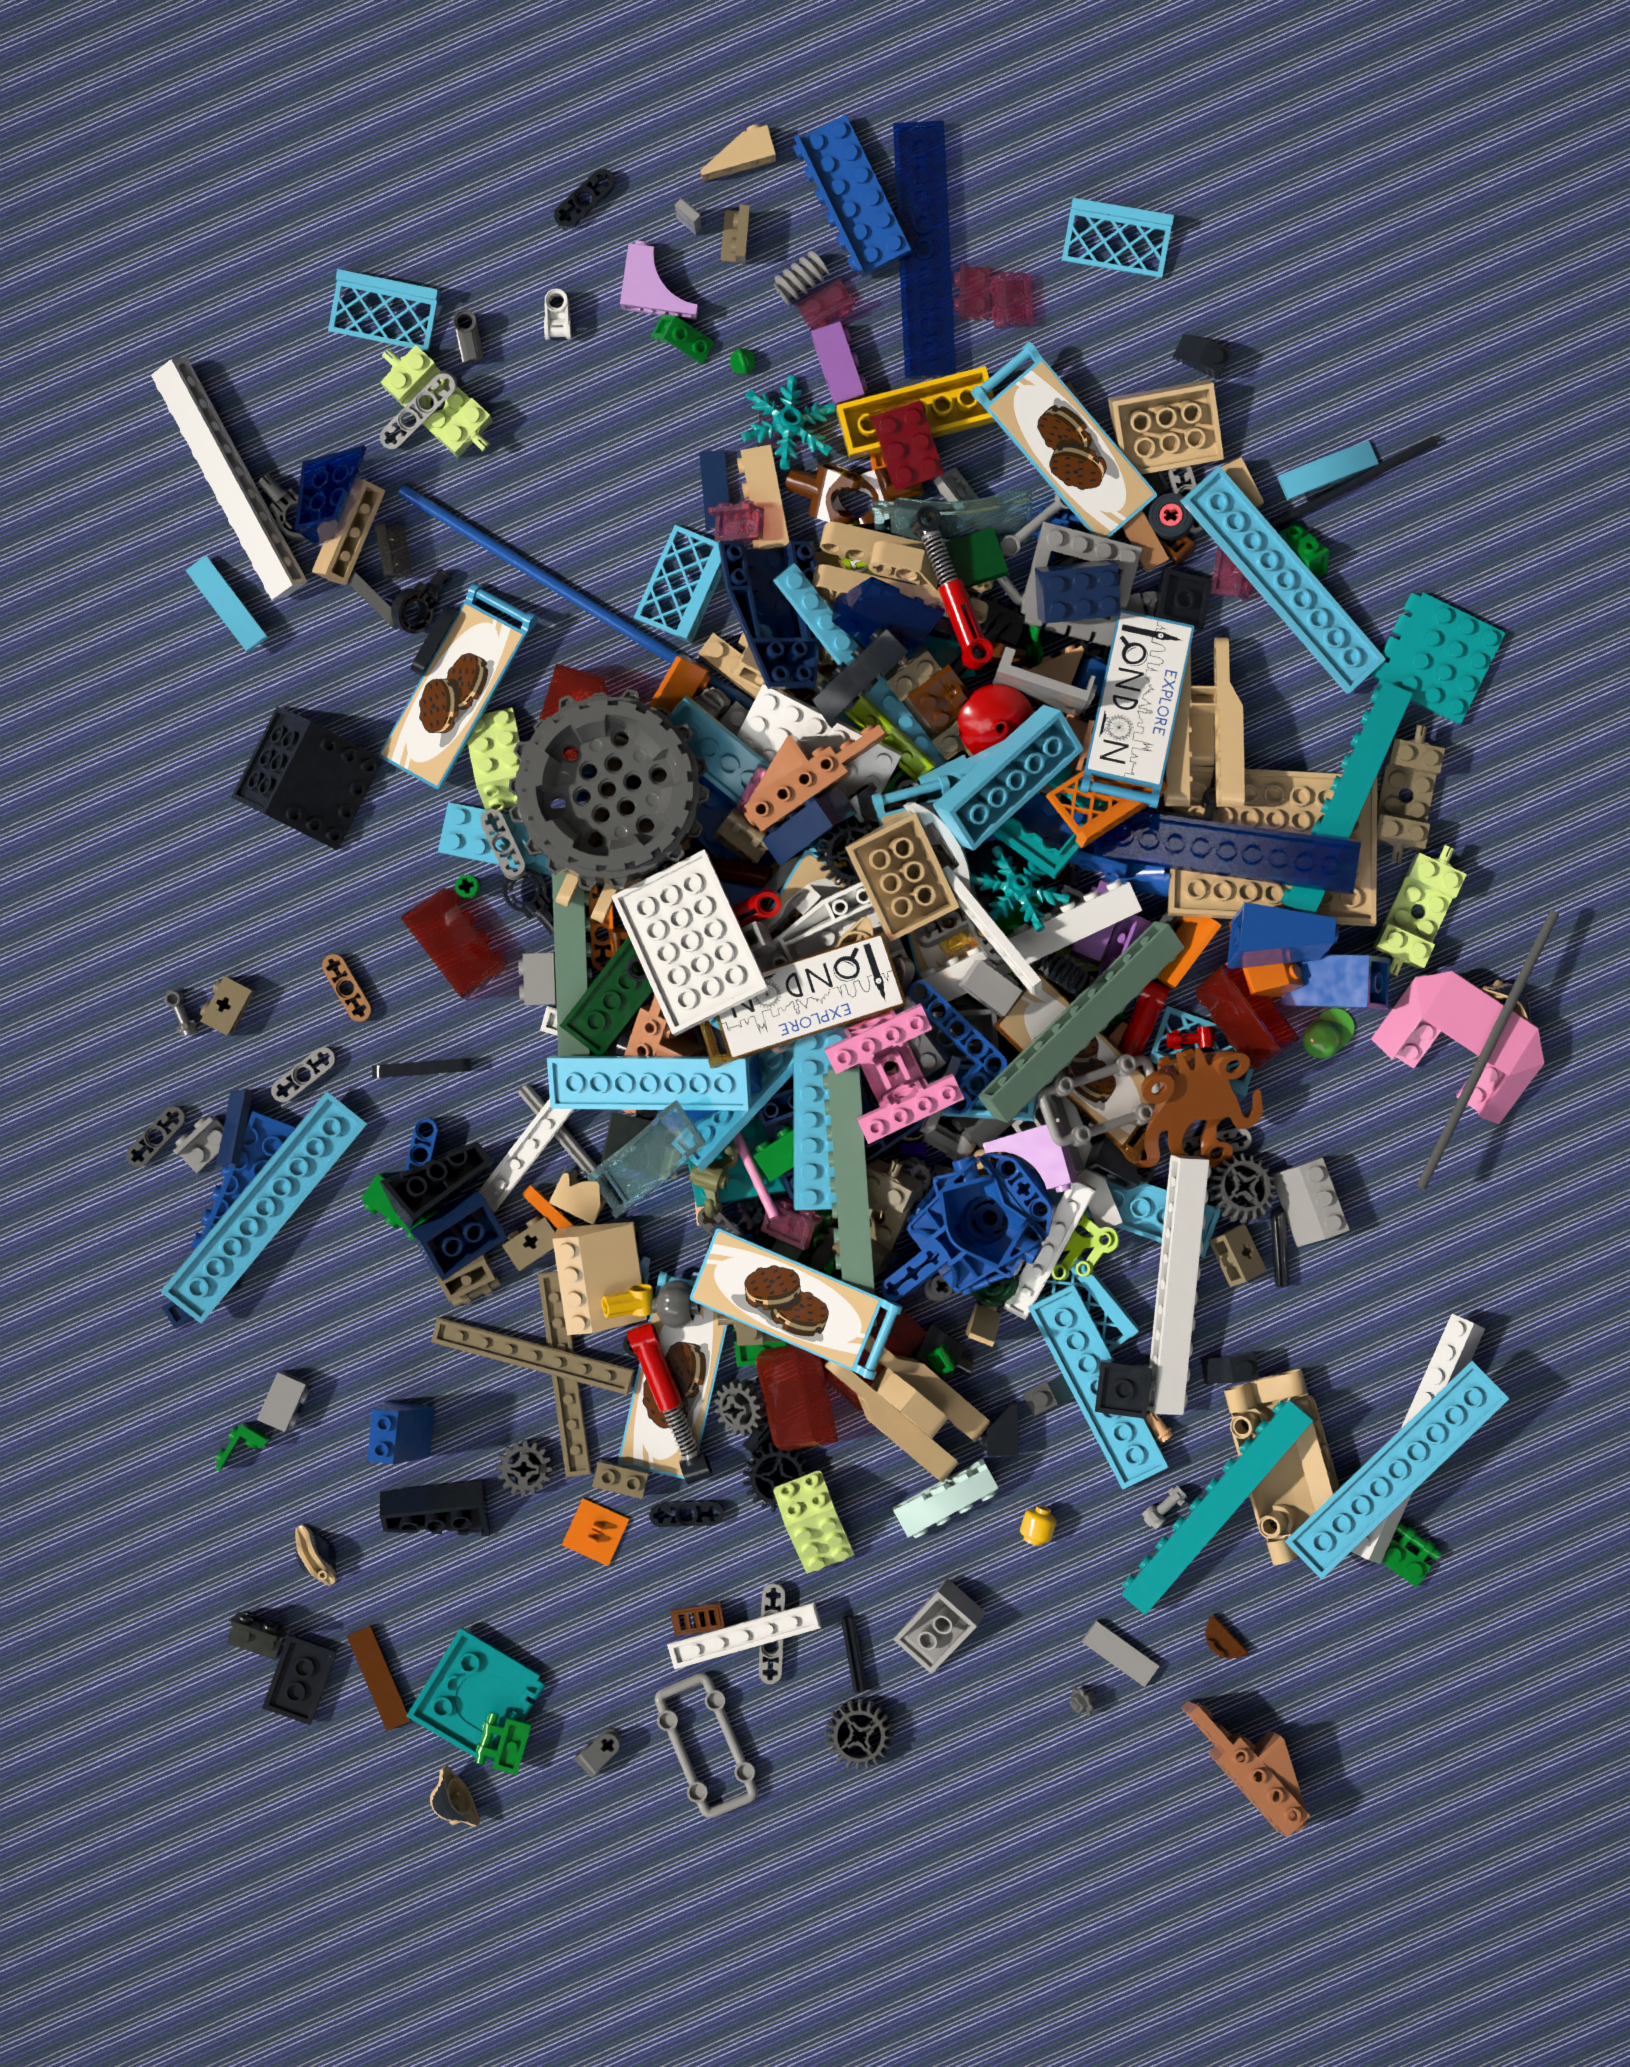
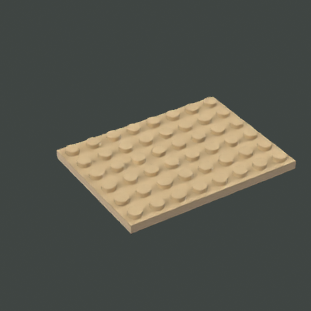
M1190 766V776L1193 777L1190 790V803L1192 806H1170V809L1203 817L1205 808L1201 800L1204 792L1210 788L1214 767ZM1244 769V807H1219L1215 810L1212 822L1205 827L1170 820L1168 916L1233 919L1244 902L1283 908L1284 903L1280 902L1286 887L1292 888L1294 880L1290 879L1296 865H1302L1305 858L1300 857L1306 842L1312 843L1314 838L1310 834L1316 820L1322 821L1324 813L1320 812L1326 798L1331 799L1334 791L1330 790L1336 775L1341 777L1342 774ZM1377 776L1315 913L1316 915L1336 918V924L1376 925Z

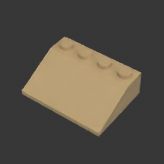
M1209 379L1108 398L1116 446L1141 475L1224 459L1214 383Z
M908 812L845 847L889 942L959 908L916 813Z
M634 1222L557 1228L553 1237V1245L567 1335L596 1333L647 1320L648 1316H634L632 1314L607 1319L601 1306L603 1295L628 1291L633 1285L643 1284Z

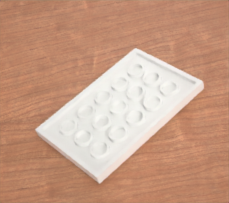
M763 683L737 737L771 764L789 735L798 737L811 758H813L811 753L823 745L836 747L840 752L839 746L850 739L856 741L862 735L861 731L840 720H837L838 723L831 728L817 708L780 689H767L765 683ZM883 742L878 743L849 763L848 766L853 774L831 788L830 791L840 787L846 797H849L864 785L872 782L877 787L873 794H882L902 756V752ZM872 798L866 806V812L869 816L874 809Z
M705 849L611 896L674 1036L769 990Z

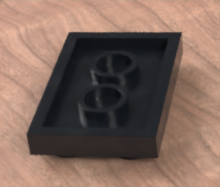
M288 1634L262 1709L311 1725L338 1650Z

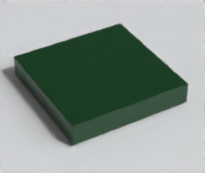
M993 527L944 542V547L947 548L946 552H949L947 554L950 556L949 560L952 561L950 564L954 565L952 569H955L954 573H957L955 577L963 580L965 588L1009 575Z

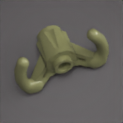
M728 1144L724 1152L729 1156L709 1164L704 1171H701L695 1164L692 1167L689 1180L694 1182L693 1185L704 1188L707 1197L704 1203V1211L709 1218H714L718 1215L721 1208L719 1190L725 1189L729 1175L726 1173L738 1162L739 1149L736 1144Z

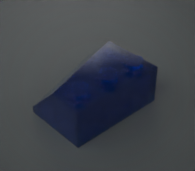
M363 445L302 461L294 529L296 532L312 543L334 539L360 472L367 447Z
M870 577L849 590L848 593H844L836 598L832 622L863 646L871 641L869 636L879 626L884 628L889 623L910 645V651L924 642L943 616L945 609L939 606L932 608L924 604L923 599L917 596L912 599L901 594L899 588L875 577Z

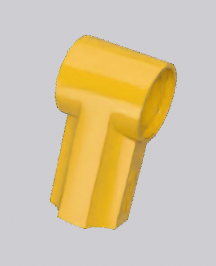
M638 1284L631 1286L628 1291L603 1295L601 1306L604 1316L609 1319L630 1314L634 1316L653 1314L652 1286Z

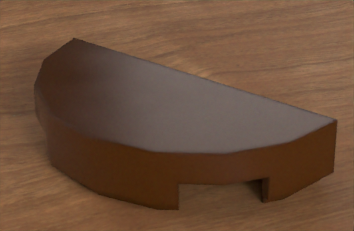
M1212 1614L1205 1627L1206 1642L1211 1650L1221 1658L1228 1659L1241 1658L1249 1652Z

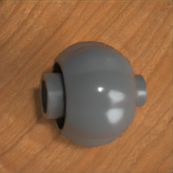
M681 1280L665 1283L660 1288L657 1297L652 1298V1311L657 1312L663 1324L675 1329L690 1325L694 1321L695 1315L700 1314L701 1305L689 1299L693 1287Z

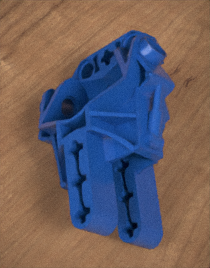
M985 1153L981 1156H972L953 1161L954 1172L934 1177L933 1186L925 1198L922 1197L913 1213L908 1216L907 1222L909 1225L906 1229L922 1251L882 1283L881 1290L883 1296L891 1301L898 1300L919 1289L938 1273L955 1293L961 1291L963 1294L968 1295L973 1291L990 1286V1283L1017 1275L1024 1261L1032 1265L1043 1247L1041 1243L1049 1236L1056 1210V1204L1046 1191L1045 1183L1036 1169H1029L1024 1161L1016 1155ZM991 1157L997 1158V1159H1000V1160H999L998 1163L996 1164L995 1161H994ZM1007 1161H1012L1015 1164L1016 1170L1014 1174L1006 1171L1005 1163ZM978 1163H982L988 1171L987 1174L979 1175ZM936 1192V1197L930 1202L931 1198ZM991 1200L995 1202V1204H983L977 1210L975 1209L978 1203L982 1201ZM1038 1202L1046 1204L1048 1208L1046 1215H1041L1037 1211ZM989 1210L996 1213V1223L988 1221L987 1212ZM1006 1218V1224L1004 1229L1000 1233L995 1235L994 1232L1001 1228ZM1046 1219H1047V1229H1046V1227L1044 1226V1224L1042 1223V1221H1044V1220H1046ZM973 1221L976 1222L977 1226L983 1231V1233H980L975 1228ZM1032 1229L1040 1238L1037 1241L1028 1237ZM937 1257V1260L932 1261L926 1265V1262L931 1261ZM994 1271H996L997 1273H999V1274L994 1275V1276H991V1277H988V1276H987V1275L991 1274V1273L994 1272ZM917 1273L916 1276L906 1280V1278L911 1277Z

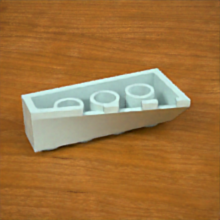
M982 1458L947 1477L943 1483L940 1481L893 1507V1511L907 1537L913 1535L914 1538H917L928 1532L927 1527L936 1523L939 1526L951 1519L949 1515L959 1511L961 1514L971 1509L974 1501L980 1498L982 1501L993 1497L996 1495L995 1490L998 1489V1486Z

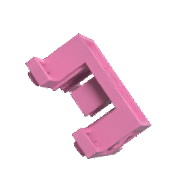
M921 1004L899 1014H895L892 1008L872 1014L844 1027L847 1038L824 1048L836 1074L860 1063L880 1106L857 1118L868 1144L964 1099L953 1074L928 1084L907 1042L932 1029ZM887 1061H895L896 1066L892 1070H884V1064Z

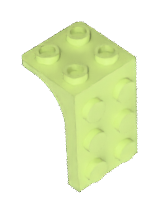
M513 707L483 714L467 742L476 786L485 810L495 809L501 811L504 808L513 807L518 802L517 796L509 792V780L516 777L520 760L513 752L517 742H520Z
M815 1471L774 1488V1494L785 1527L807 1574L854 1556L852 1546L836 1512L821 1471Z

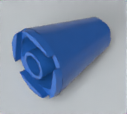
M1166 846L1131 855L1124 879H1113L1105 876V880L1111 883L1120 879L1121 882H1130L1133 891L1168 898L1170 847Z

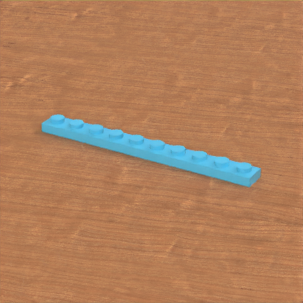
M795 563L791 564L773 580L835 662L838 665L842 661L845 664L853 658L850 654L858 647V644ZM880 675L877 678L878 682L865 695L936 763L930 771L948 763L926 732Z

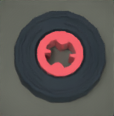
M1164 494L1157 498L1150 507L1149 523L1154 533L1163 539H1179L1188 534L1193 527L1195 518L1180 502L1184 498L1180 494ZM1168 512L1172 514L1177 512V520L1173 521L1172 519H1170L1167 522L1165 520L1168 519L1166 514Z

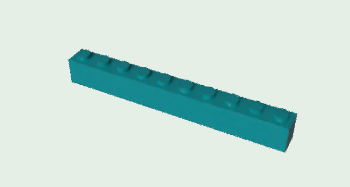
M1384 681L1381 689L1375 688L1370 702L1374 703L1371 711L1366 709L1360 721L1364 725L1361 733L1355 732L1350 743L1354 749L1351 755L1346 753L1340 767L1344 769L1342 776L1336 775L1330 790L1334 791L1331 799L1326 798L1320 812L1324 813L1322 821L1316 820L1310 833L1314 836L1311 844L1306 842L1300 857L1305 859L1301 866L1296 865L1290 879L1294 880L1292 888L1286 887L1280 900V902L1284 903L1282 909L1311 914L1316 913L1413 693Z
M1290 1397L1286 1401L1281 1399L1272 1409L1275 1414L1269 1421L1264 1419L1257 1426L1255 1431L1258 1434L1251 1441L1247 1438L1238 1449L1241 1452L1235 1460L1231 1457L1222 1467L1224 1473L1219 1479L1214 1477L1207 1484L1205 1489L1208 1492L1201 1499L1197 1496L1188 1507L1191 1510L1185 1518L1180 1516L1171 1527L1174 1529L1169 1537L1164 1535L1155 1545L1158 1550L1151 1557L1147 1554L1138 1565L1141 1568L1135 1576L1130 1574L1122 1583L1124 1589L1121 1595L1144 1615L1148 1613L1313 1422V1416Z

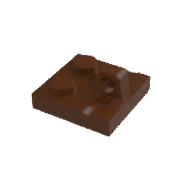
M948 664L907 695V697L937 734L958 718L962 704L971 693Z

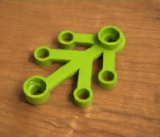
M1084 1212L1081 1221L1077 1225H1082L1093 1237L1084 1238L1074 1230L1063 1250L1070 1252L1061 1264L1054 1266L1052 1276L1056 1280L1067 1279L1070 1269L1086 1248L1094 1247L1086 1261H1081L1076 1265V1273L1079 1276H1090L1093 1273V1267L1104 1253L1113 1252L1118 1247V1233L1110 1227L1100 1228ZM1105 1235L1109 1238V1242L1106 1245L1102 1241ZM1084 1264L1088 1267L1085 1274L1081 1270ZM1059 1268H1062L1064 1271L1062 1277L1058 1276Z

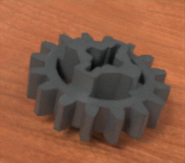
M739 1379L730 1381L722 1385V1389L716 1392L719 1398L715 1399L714 1403L719 1405V1408L714 1411L721 1415L718 1420L719 1423L723 1421L726 1423L725 1430L733 1428V1435L741 1433L742 1436L759 1430L758 1427L765 1423L762 1418L767 1416V1412L762 1410V1407L767 1404L760 1401V1398L763 1396L762 1392L758 1394L755 1392L756 1385L748 1387V1380L742 1382Z
M525 1439L523 1446H520L515 1441L513 1443L514 1449L507 1446L505 1448L507 1455H499L498 1458L503 1461V1464L496 1466V1469L502 1470L498 1479L506 1480L503 1487L507 1488L510 1485L512 1487L511 1494L521 1490V1496L524 1497L526 1491L529 1490L534 1495L536 1493L535 1487L541 1490L544 1489L545 1486L542 1480L549 1481L551 1479L546 1472L553 1470V1467L547 1466V1463L552 1458L551 1456L544 1457L543 1454L546 1448H542L539 1451L537 1449L538 1442L529 1446L528 1439ZM520 1452V1457L516 1462H509L512 1455ZM531 1453L535 1454L541 1463L535 1462L531 1458ZM523 1462H526L528 1467L533 1468L528 1470L526 1474H523V1470L517 1467L521 1466ZM509 1473H513L519 1479L518 1483L510 1477ZM533 1474H541L537 1481L529 1484L530 1477Z

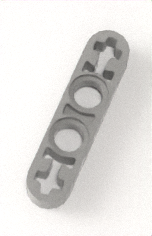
M447 371L436 375L381 431L379 437L381 444L387 449L399 447L457 388L456 377ZM440 378L442 380L448 378L450 380L448 384L451 388L450 390L444 388L437 395L435 391L430 389V386L435 390L441 385ZM426 394L430 395L434 400L433 407L429 409L424 408L420 402L421 397ZM410 412L415 415L416 424L414 426H407L403 422L404 413ZM400 427L402 431L396 436L398 442L396 443L394 440L389 442L387 440L389 436L387 431L392 433Z
M771 1582L763 1588L761 1617L785 1610V1590L781 1584ZM771 1588H776L777 1593H781V1596L776 1597V1606L781 1605V1610L777 1608L765 1609V1605L771 1606V1597L766 1596V1593L771 1592ZM783 1639L777 1640L779 1648L774 1653L767 1652L764 1644L760 1645L759 1677L766 1684H775L781 1678ZM763 1656L770 1659L779 1657V1661L773 1660V1669L778 1671V1674H773V1678H768V1675L763 1673V1670L768 1669V1660L763 1661Z

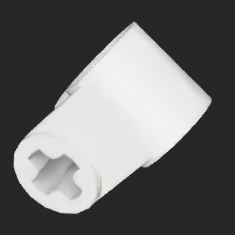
M551 289L545 296V340H550L551 337L571 339L569 300L561 289ZM553 298H563V305L560 308H553L550 305Z

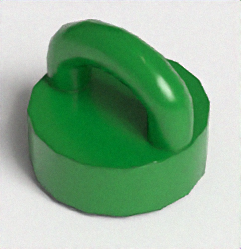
M738 348L732 353L730 367L734 373L743 376L751 373L754 369L755 358L748 349Z

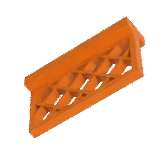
M1084 770L1046 795L1077 836L1075 841L1081 848L1090 844L1149 804L1098 794L1092 791L1088 793L1080 792V790H1077L1078 782L1083 779ZM1095 775L1091 776V781L1152 794L1153 788ZM1164 780L1162 782L1160 797H1162V795L1168 787ZM1060 793L1072 794L1071 805L1062 804L1056 796ZM1076 795L1090 798L1089 809L1075 806ZM1094 799L1108 801L1107 810L1104 812L1093 810ZM1074 812L1087 814V823L1079 827L1073 819Z

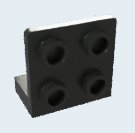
M612 1113L602 1154V1163L641 1170L645 1175L656 1177L667 1126L659 1121Z
M238 1612L229 1621L228 1625L232 1626L226 1643L275 1660L287 1629L282 1628V1624L274 1620L267 1619L266 1622L259 1620L257 1615L252 1612Z

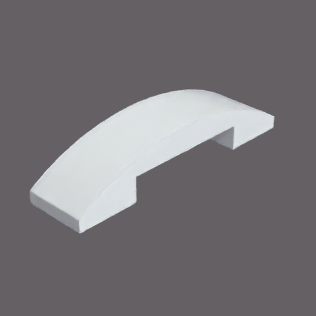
M912 802L903 805L907 812L917 814L922 827L929 826L953 863L950 869L969 891L970 877L967 863L960 845L948 827L931 811L917 803Z

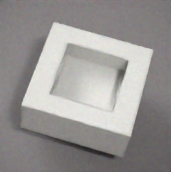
M809 885L791 904L804 915L819 903L818 899L821 896Z

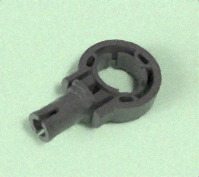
M269 473L264 476L265 479L262 477L257 482V485L273 501L269 509L275 515V522L282 535L292 540H303L310 537L316 531L320 518L316 504L306 496L297 495L292 488L288 492L283 490ZM299 507L304 509L308 515H311V508L315 516V523L311 524L312 516H309V522L301 528L296 527L294 533L290 532L292 526L286 521V513L290 509Z

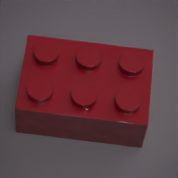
M918 397L869 413L891 485L895 491L944 474L922 402Z

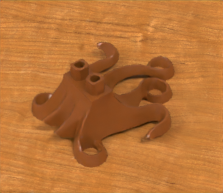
M1191 1048L1183 1051L1182 1054L1178 1051L1176 1059L1173 1060L1169 1056L1159 1058L1158 1070L1149 1074L1141 1085L1144 1099L1148 1103L1156 1105L1144 1135L1147 1158L1141 1159L1131 1156L1134 1165L1139 1168H1148L1159 1162L1160 1151L1158 1141L1159 1135L1163 1130L1168 1131V1145L1171 1154L1186 1155L1182 1147V1140L1186 1129L1197 1120H1206L1200 1137L1201 1156L1209 1160L1210 1167L1222 1166L1221 1162L1223 1160L1229 1161L1231 1159L1233 1149L1230 1144L1218 1140L1216 1137L1217 1125L1220 1121L1230 1117L1235 1127L1246 1129L1254 1126L1260 1120L1263 1113L1259 1089L1253 1092L1251 1109L1242 1114L1229 1079H1237L1247 1072L1250 1067L1249 1057L1237 1051L1204 1053L1199 1048H1196L1195 1051ZM1233 1060L1240 1061L1236 1069L1231 1071L1226 1069L1229 1062ZM1159 1082V1091L1152 1093V1087ZM1223 1147V1151L1219 1155L1210 1156V1152L1214 1148Z

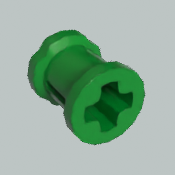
M462 875L455 882V890L460 896L472 899L480 891V884L473 876ZM466 880L474 884V887L470 888V893L461 890V887L465 886Z

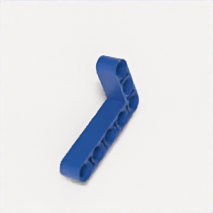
M920 980L912 981L907 992L908 1000L914 1006L921 1004L927 1018L975 1063L957 1083L964 1097L963 1106L960 1109H954L952 1105L946 1107L952 1113L965 1114L979 1100L977 1095L1007 1067V1060L930 984ZM922 985L925 989V995L917 1000L912 992L915 986ZM940 1003L944 1011L940 1017L936 1018L933 1016L931 1009L934 1004ZM954 1021H959L962 1024V1031L958 1035H953L950 1031V1026ZM973 1039H978L981 1043V1048L977 1053L973 1054L969 1050V1044ZM992 1057L998 1058L1000 1063L995 1071H990L988 1068V1061ZM974 1076H979L982 1081L981 1087L977 1090H972L970 1087V1080Z

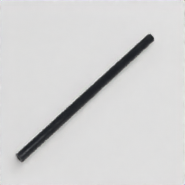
M1431 436L1268 522L1274 529H1277L1438 445L1437 440L1434 436Z

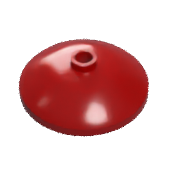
M1005 684L983 686L971 693L962 704L957 719L958 733L967 749L973 754H977L1005 740L1034 714L1032 706L1025 695L1014 687ZM998 724H1004L1001 730H996Z

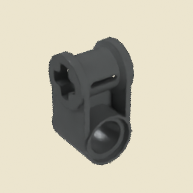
M612 1728L605 1729L573 1759L592 1778L619 1750L622 1742L620 1733ZM605 1740H614L613 1745H604Z

